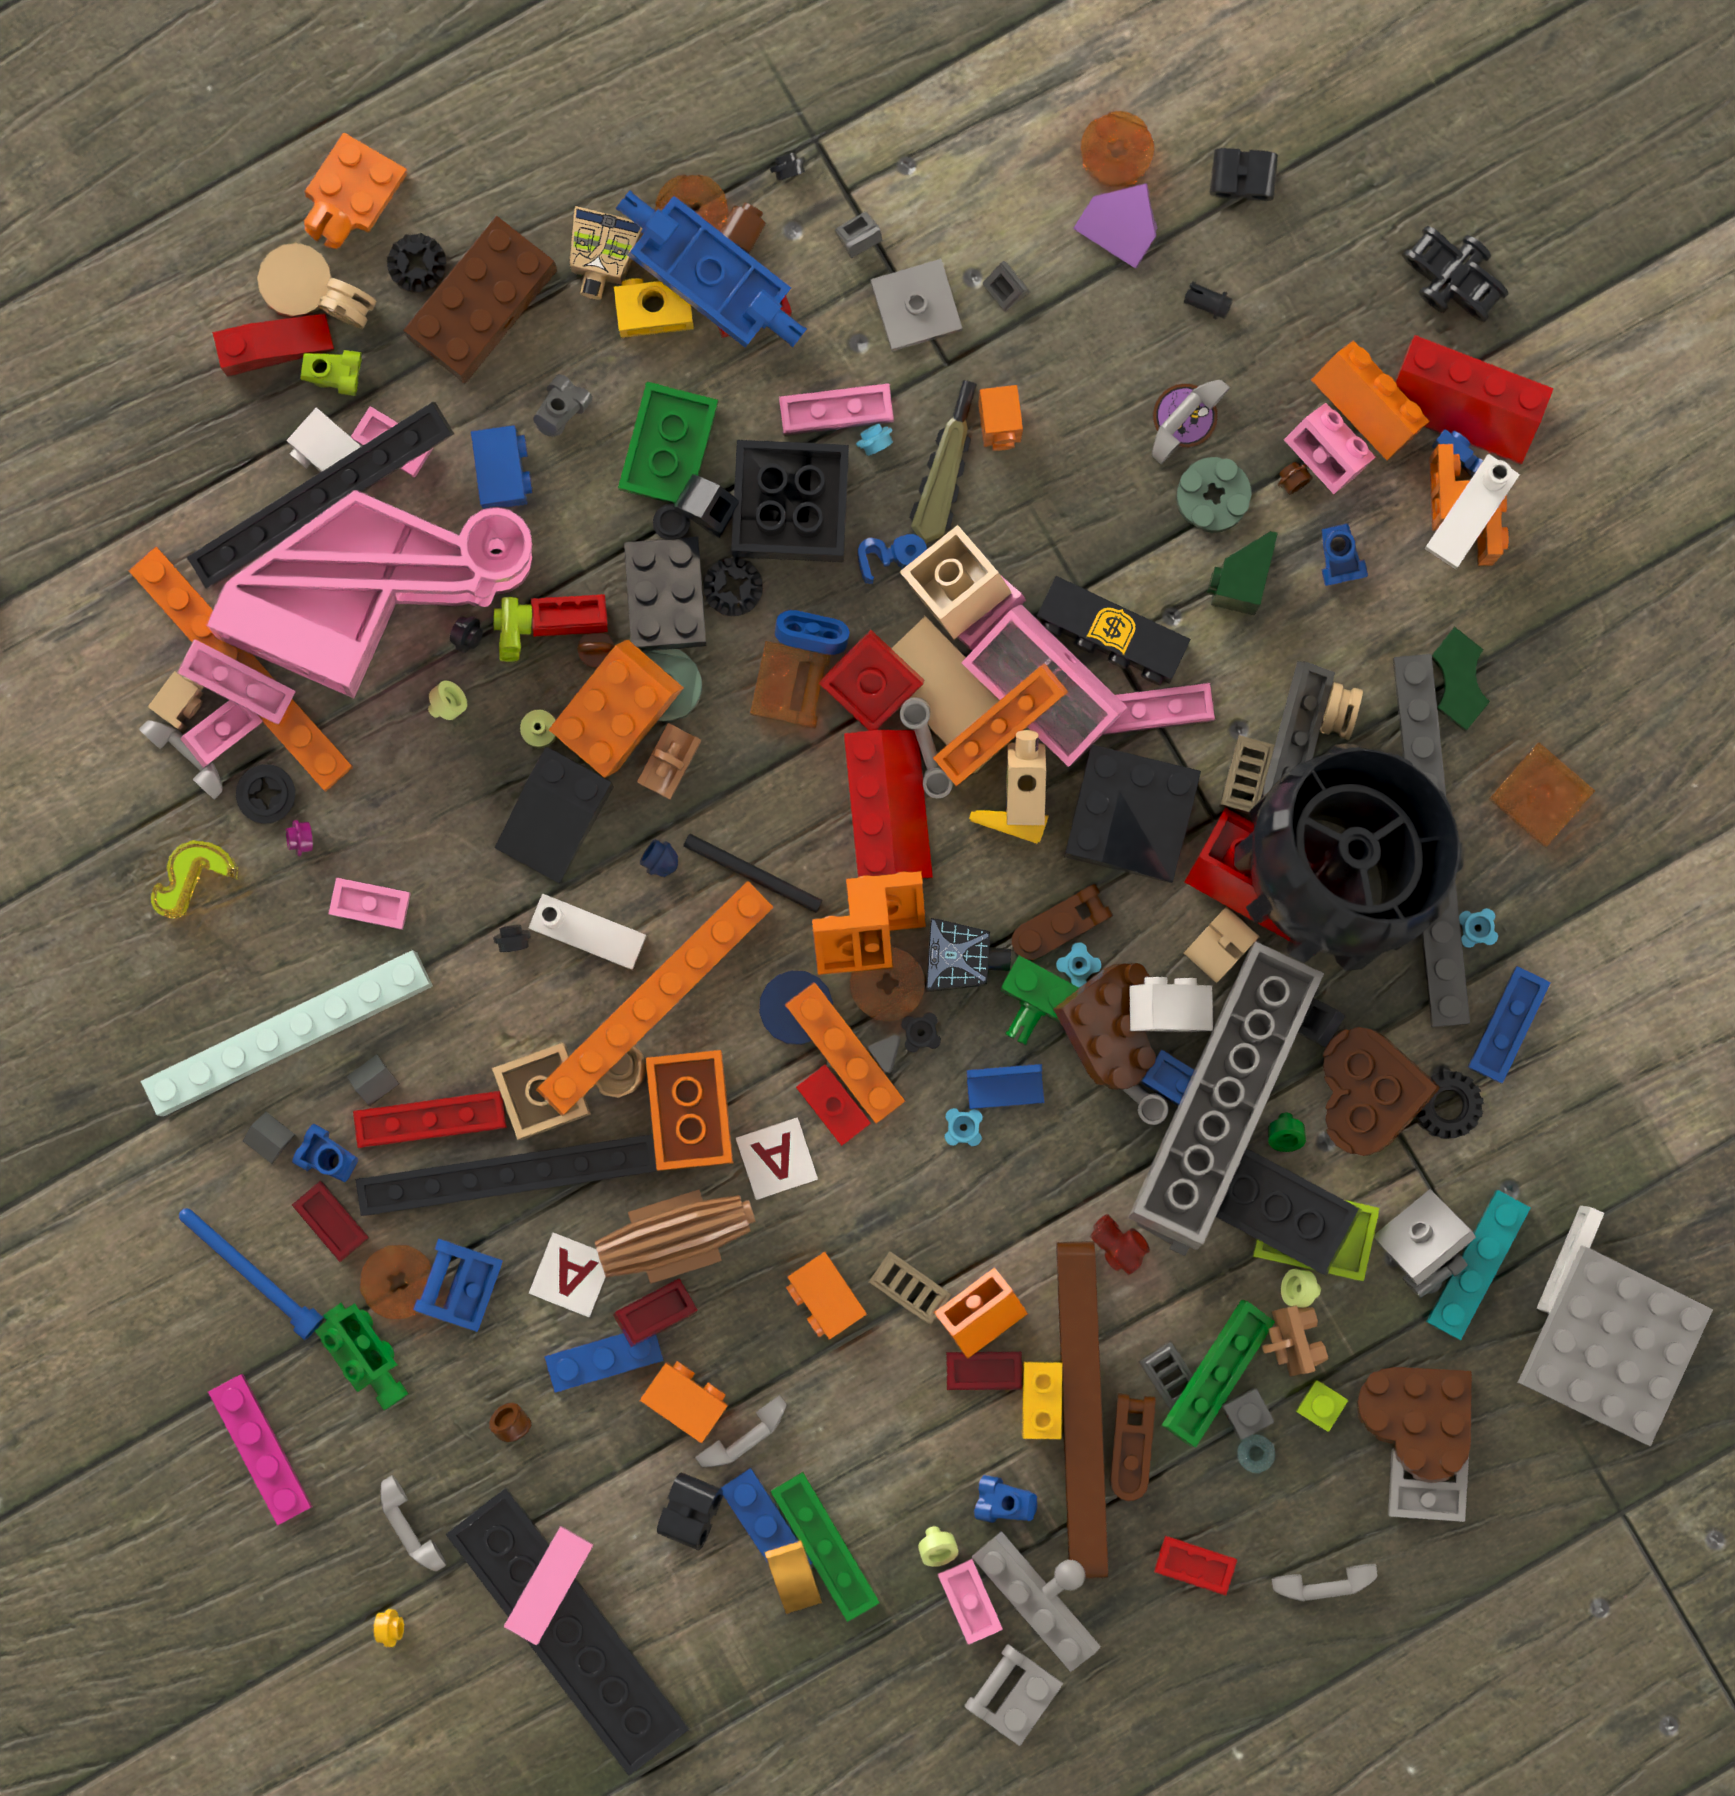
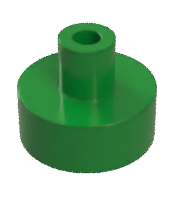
M1281 1113L1278 1119L1271 1122L1268 1126V1143L1270 1147L1280 1152H1292L1302 1148L1306 1143L1305 1125L1300 1120L1293 1118L1291 1113Z

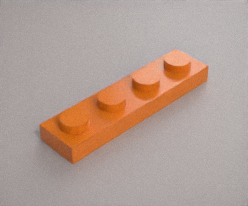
M1045 663L1042 664L936 754L933 759L955 786H958L1014 739L1017 732L1027 728L1066 695L1068 690Z
M815 982L784 1004L875 1124L905 1102L904 1098Z

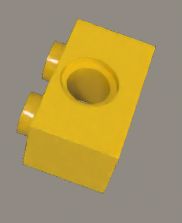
M639 278L627 279L621 282L622 286L614 287L621 338L694 329L691 305L661 281L644 283L643 279ZM650 297H659L664 301L663 307L657 312H649L643 307L645 301Z
M1023 1361L1022 1438L1061 1439L1062 1363Z

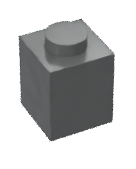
M1251 1388L1232 1398L1221 1407L1237 1438L1240 1440L1275 1423L1256 1388Z

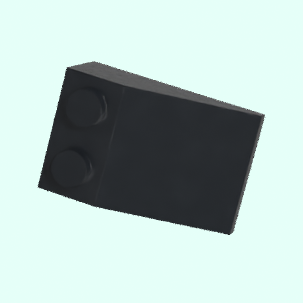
M545 747L495 845V849L560 884L613 790L612 782L554 750Z

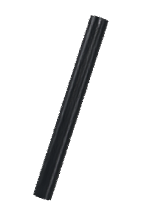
M692 834L688 835L683 847L817 913L823 901Z

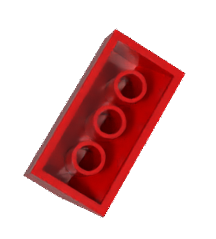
M1414 335L1408 346L1395 380L1397 387L1410 401L1420 407L1422 414L1429 420L1424 426L1425 428L1440 434L1445 429L1450 433L1457 431L1470 442L1471 446L1520 465L1523 463L1538 430L1554 389L1417 335Z
M873 730L844 733L858 877L864 875H891L898 872H921L922 879L933 878L921 754L915 731Z
M1225 807L1184 883L1253 921L1245 907L1255 900L1257 895L1252 884L1251 875L1241 873L1234 866L1235 847L1253 832L1254 825L1251 821ZM1270 918L1258 923L1284 939L1290 940Z

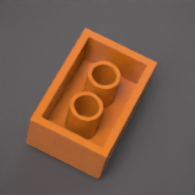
M625 640L614 646L548 730L602 777L606 778L619 770L684 687L632 642Z
M715 1050L647 1057L646 1066L657 1171L733 1164L722 1051Z

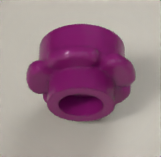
M294 820L292 827L286 828V842L288 850L295 849L296 855L299 857L302 856V852L312 851V831L309 822L299 823L298 820Z

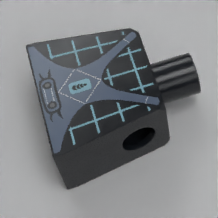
M931 918L926 991L934 992L986 986L988 970L1010 971L1011 949L989 948L990 931Z

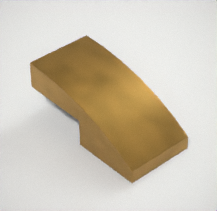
M802 1541L765 1552L786 1614L822 1603Z

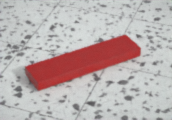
M500 1091L353 1111L357 1148L507 1128L504 1101Z

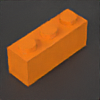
M1354 340L1338 351L1311 379L1386 460H1389L1399 452L1429 422L1422 414L1420 407L1405 396L1397 387L1394 379L1385 374L1373 362L1370 354L1364 348L1359 347Z

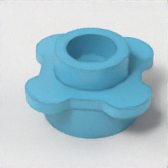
M876 424L860 433L862 439L856 445L863 448L867 456L875 454L893 443L889 435L893 430L891 427L888 428L886 426L882 428L880 424Z
M1485 908L1477 913L1464 911L1459 915V921L1463 929L1461 940L1465 947L1471 948L1477 943L1492 945L1497 941L1498 934L1494 931L1495 925L1493 922L1495 913L1491 909ZM1477 924L1481 926V931L1479 932L1475 930V925Z
M1075 943L1072 945L1071 952L1066 957L1058 959L1056 966L1059 972H1065L1071 978L1073 985L1082 987L1092 973L1100 971L1101 961L1098 958H1093L1087 952L1085 944ZM1078 961L1083 965L1080 969L1075 966Z
M953 1108L946 1113L945 1118L948 1121V1132L945 1134V1141L949 1145L954 1146L957 1143H968L970 1146H977L981 1142L982 1137L979 1134V1123L982 1121V1114L978 1110L973 1109L970 1112H959ZM961 1124L967 1125L966 1131L960 1130Z

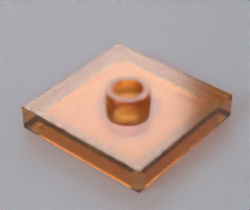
M1538 742L1491 795L1489 800L1543 847H1547L1595 790Z

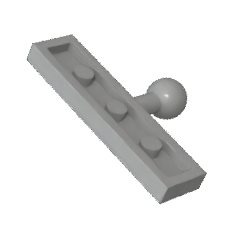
M1002 1531L972 1556L974 1561L1070 1672L1094 1655L1101 1647L1057 1596L1064 1589L1075 1590L1083 1584L1085 1571L1079 1562L1075 1560L1061 1562L1055 1570V1577L1046 1583Z

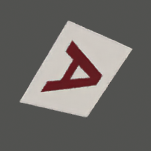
M798 1117L736 1138L756 1200L818 1180Z
M553 1232L529 1294L590 1317L606 1277L597 1250Z

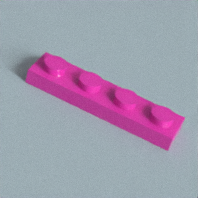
M240 1374L208 1391L276 1524L280 1525L310 1509L312 1505L244 1374Z

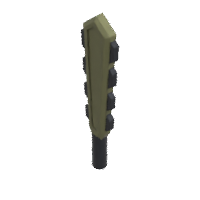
M962 381L953 417L946 424V427L938 432L935 441L938 445V450L930 455L927 464L930 470L929 476L922 479L919 488L921 499L919 502L914 503L909 517L912 521V530L924 540L925 544L942 538L945 531L951 528L954 514L951 512L950 507L951 504L957 502L960 489L956 484V480L963 476L965 462L962 460V454L969 450L971 441L967 435L966 421L977 384L970 381Z

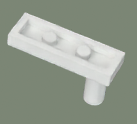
M1488 454L1424 549L1454 569H1457L1520 474L1511 469L1505 461L1498 460Z
M542 894L529 925L530 930L631 970L635 967L647 937L643 933L545 894Z
M1580 1205L1536 1309L1547 1314L1551 1312L1580 1246L1590 1248L1603 1218V1212L1592 1207Z

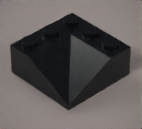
M737 440L734 497L739 500V503L733 511L732 556L738 558L844 562L849 445Z
M1091 745L1064 857L1173 883L1201 771Z

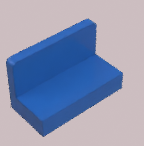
M1042 1064L967 1070L969 1109L1044 1103Z

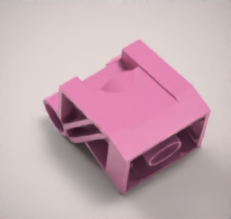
M354 490L228 580L224 585L207 626L215 637L223 642L351 698H355L396 604L445 606L471 604L481 607L490 606L495 594L513 591L522 585L529 575L532 563L530 530L518 515L510 510L496 507L481 510L470 517L460 535H456ZM494 549H499L502 551L499 554L491 553V551Z

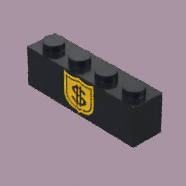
M1055 576L1036 617L1055 637L1060 638L1063 633L1075 639L1074 645L1092 654L1097 649L1109 655L1107 661L1123 669H1128L1129 665L1143 671L1141 674L1142 678L1157 685H1161L1163 681L1170 684L1191 640L1058 576Z

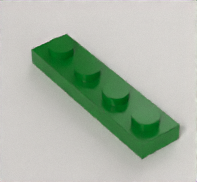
M1241 1300L1162 1426L1187 1445L1196 1448L1269 1333L1268 1329L1272 1328L1275 1321L1249 1301Z
M804 1472L772 1489L770 1492L799 1541H802L807 1555L846 1621L849 1622L879 1604V1599Z

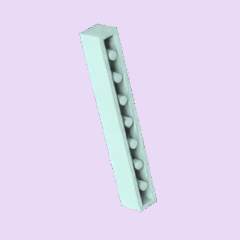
M414 950L409 951L142 1080L141 1083L156 1115L166 1116L433 987L417 952Z

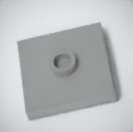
M942 259L871 279L873 292L892 352L962 331L963 328Z
M1429 1189L1379 1230L1373 1238L1396 1264L1419 1285L1476 1237L1461 1219Z

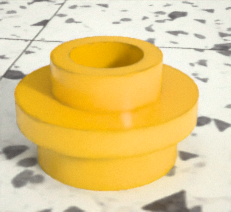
M387 1609L385 1613L379 1612L376 1615L374 1638L377 1643H383L385 1647H394L397 1640H401L403 1637L404 1621L402 1617H399L395 1609Z

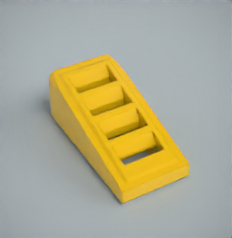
M976 810L971 812L969 819H971V822L1038 844L1041 841L1049 815H1045V825H1007V811Z

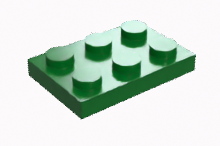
M646 381L618 489L675 504L691 475L699 476L719 403L718 400Z

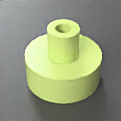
M442 681L429 693L431 705H429L428 710L435 718L441 716L446 720H453L467 708L465 694L451 681Z
M533 710L527 713L521 721V735L528 745L535 748H545L556 739V736L548 730L556 720L547 711ZM541 725V729L536 730V726Z
M1292 1269L1285 1274L1282 1280L1281 1295L1283 1301L1288 1306L1297 1305V1307L1306 1308L1321 1293V1287L1317 1283L1314 1274L1310 1271Z
M937 1526L930 1527L925 1531L926 1537L918 1545L922 1562L925 1565L931 1567L942 1566L957 1557L958 1547L951 1533L941 1532Z

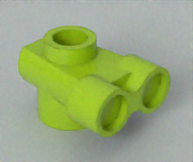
M344 350L343 355L304 353L301 380L314 383L321 388H337L338 394L356 396L362 353ZM319 363H327L325 372L316 373L314 371L315 366Z
M515 597L501 598V608H494L493 629L501 630L499 642V659L501 661L514 662L519 660L521 651L520 634H531L532 607L531 605H518V598Z

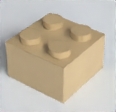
M958 525L900 571L914 593L953 639L957 638L1012 593L999 572Z
M564 1043L492 1068L518 1140H524L591 1115L585 1096L579 1099L561 1116L536 1090L570 1056Z

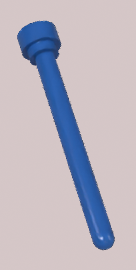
M185 1208L180 1211L179 1219L289 1316L292 1319L290 1323L294 1326L293 1331L304 1341L322 1324L325 1318L314 1308L311 1310L306 1306L301 1308L191 1209Z

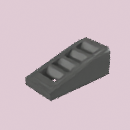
M1169 1341L1138 1362L1171 1411L1182 1393L1172 1399L1169 1392L1185 1381L1189 1383L1193 1374L1173 1343ZM1171 1356L1174 1362L1156 1373L1152 1367ZM1179 1368L1182 1375L1164 1386L1161 1379Z

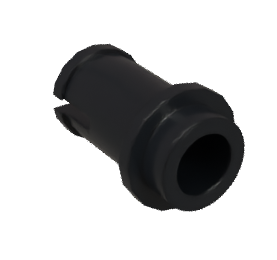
M1192 281L1189 286L1190 290H1187L1183 303L1213 314V319L1215 320L1218 317L1225 319L1233 302V298L1227 296L1228 292L1224 291L1220 294Z

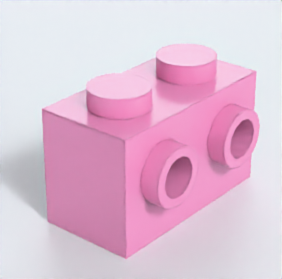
M1324 403L1308 415L1284 439L1333 494L1352 481L1375 458L1374 454L1368 449L1367 444L1352 432L1343 422L1340 414L1331 409L1327 403Z

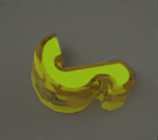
M192 840L179 845L169 856L167 864L170 885L166 887L161 883H157L153 887L151 893L153 908L158 914L169 919L184 916L203 868L238 880L239 868L233 857L221 847L209 842Z

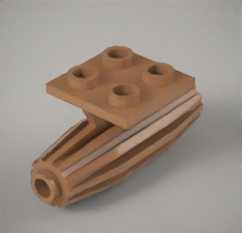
M699 1189L628 1212L631 1223L595 1241V1245L606 1277L647 1272L650 1284L722 1261L718 1248L750 1232L749 1224L756 1222L749 1200L742 1202L740 1195L703 1201Z

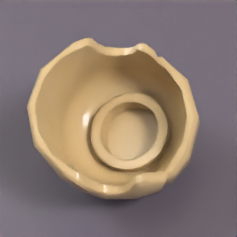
M636 1045L596 1083L601 1094L619 1098L634 1092L643 1082L646 1073V1063L643 1054Z

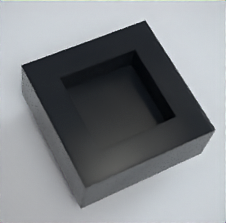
M1313 998L1298 1033L1326 1048L1345 1015L1337 1009Z

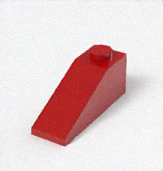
M326 314L249 323L212 332L220 366L227 377L301 359L304 353L322 354L334 351Z

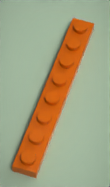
M157 547L152 549L129 570L132 576L191 642L196 639L275 680L253 654L215 637L207 626L213 609ZM293 699L278 725L259 716L263 723L325 792L353 768Z
M747 881L536 1090L563 1116L774 907Z

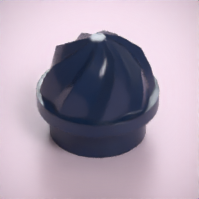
M654 839L645 850L640 860V865L647 868L646 872L649 875L654 874L666 877L676 871L678 855L669 842L665 841L662 843Z

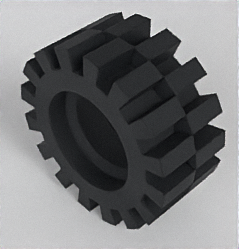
M1443 1071L1433 1074L1430 1078L1441 1088L1415 1116L1420 1122L1419 1125L1422 1129H1426L1429 1132L1428 1134L1440 1137V1139L1457 1138L1468 1134L1470 1130L1477 1126L1478 1120L1483 1114L1482 1105L1484 1100L1480 1096L1479 1092L1481 1090L1479 1086H1476L1473 1083V1079L1462 1075L1461 1072ZM1444 1090L1454 1091L1462 1100V1111L1459 1116L1452 1120L1441 1118L1434 1108L1436 1096Z

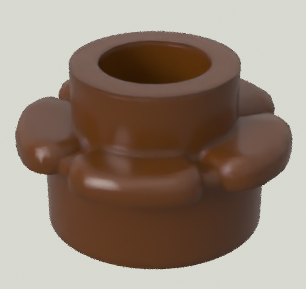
M1297 461L1291 463L1279 473L1282 479L1278 482V486L1284 488L1288 495L1296 493L1313 479L1307 470L1309 467L1306 464L1300 467Z

